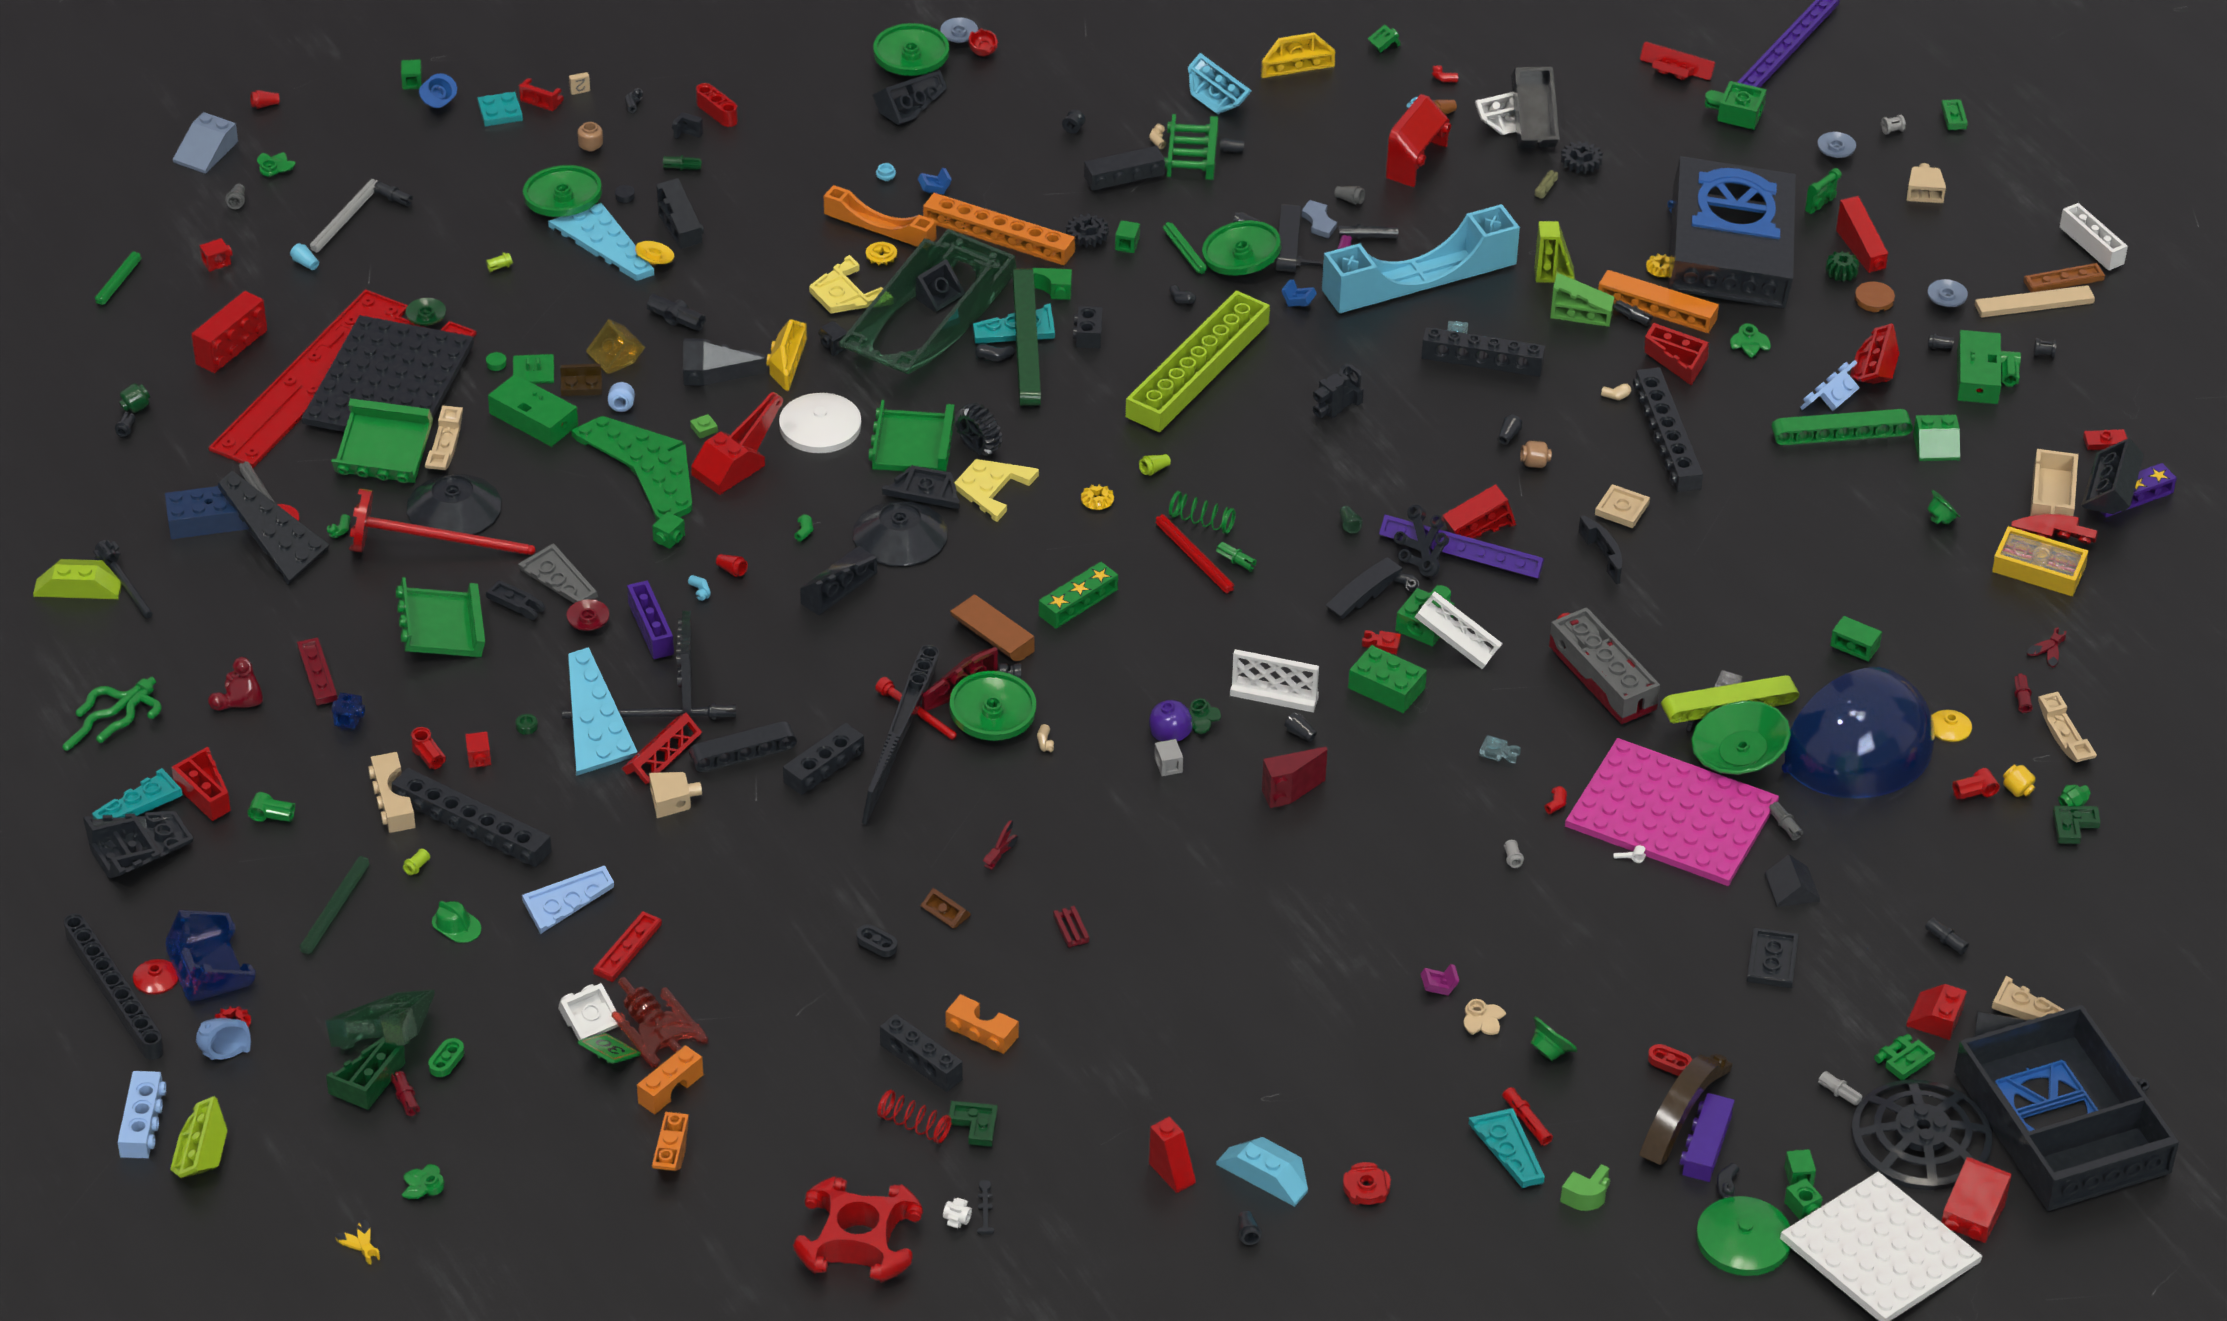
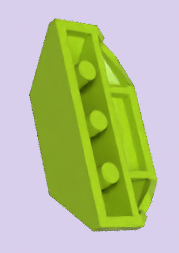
M60 559L36 580L33 596L119 599L122 584L103 560Z
M215 1096L196 1103L193 1108L194 1112L187 1119L179 1134L170 1170L180 1178L200 1174L219 1166L227 1127Z

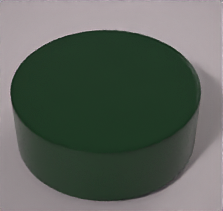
M531 714L520 715L515 721L516 730L521 734H532L538 728L537 718Z

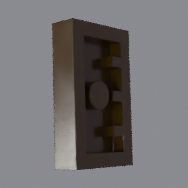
M601 364L560 366L561 396L602 395Z

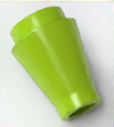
M1167 454L1144 456L1139 461V468L1144 475L1151 476L1164 467L1169 466L1171 460Z

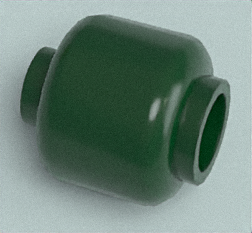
M133 383L120 392L121 401H119V404L125 412L129 410L131 413L136 414L149 405V398L151 396L142 384Z

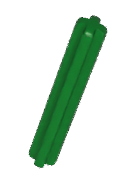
M1165 223L1163 230L1196 273L1204 274V271L1207 270L1204 262L1174 224Z
M133 251L95 296L96 304L104 305L141 260L139 252Z

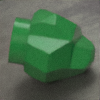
M2076 784L2066 785L2058 797V801L2061 806H2083L2091 794L2090 788L2086 785L2081 787Z

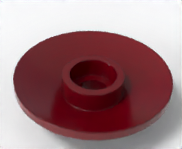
M581 600L569 607L567 620L576 629L585 631L595 630L607 623L609 620V609L604 603L597 600Z

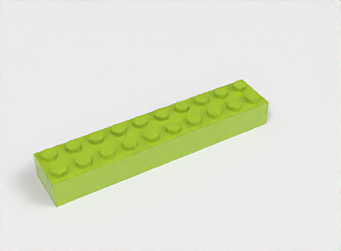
M1236 290L1126 398V418L1160 433L1269 324L1270 305Z

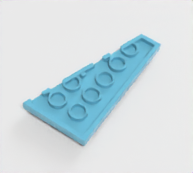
M602 203L596 204L584 212L548 221L551 229H558L561 231V235L566 238L571 237L580 247L597 257L599 255L605 258V262L610 265L612 263L615 264L621 272L638 281L654 275V268L648 261L637 255L635 244Z

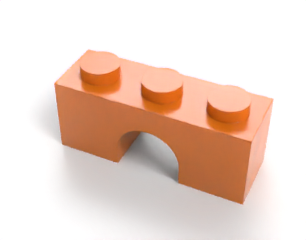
M961 994L946 1010L947 1028L1002 1054H1005L1019 1037V1021L1000 1012L991 1020H980V1003Z
M685 1045L637 1084L638 1103L654 1115L671 1102V1093L677 1083L688 1088L703 1076L702 1056Z

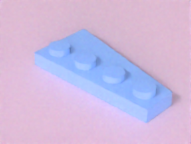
M604 865L522 895V901L538 931L542 934L614 888V881Z

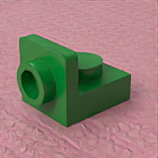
M1383 25L1368 38L1369 42L1380 53L1392 43L1397 46L1401 45L1398 40L1400 36L1394 28L1389 29L1386 25Z

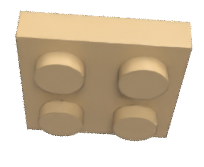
M1612 484L1596 507L1595 515L1633 528L1648 507L1650 497Z

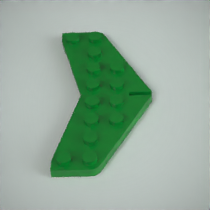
M605 416L598 417L571 430L572 437L577 442L585 446L590 444L626 464L637 475L652 507L656 521L667 512L682 517L692 511L686 445H683V441Z

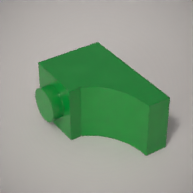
M1033 268L1034 288L1047 292L1051 299L1071 300L1072 269Z

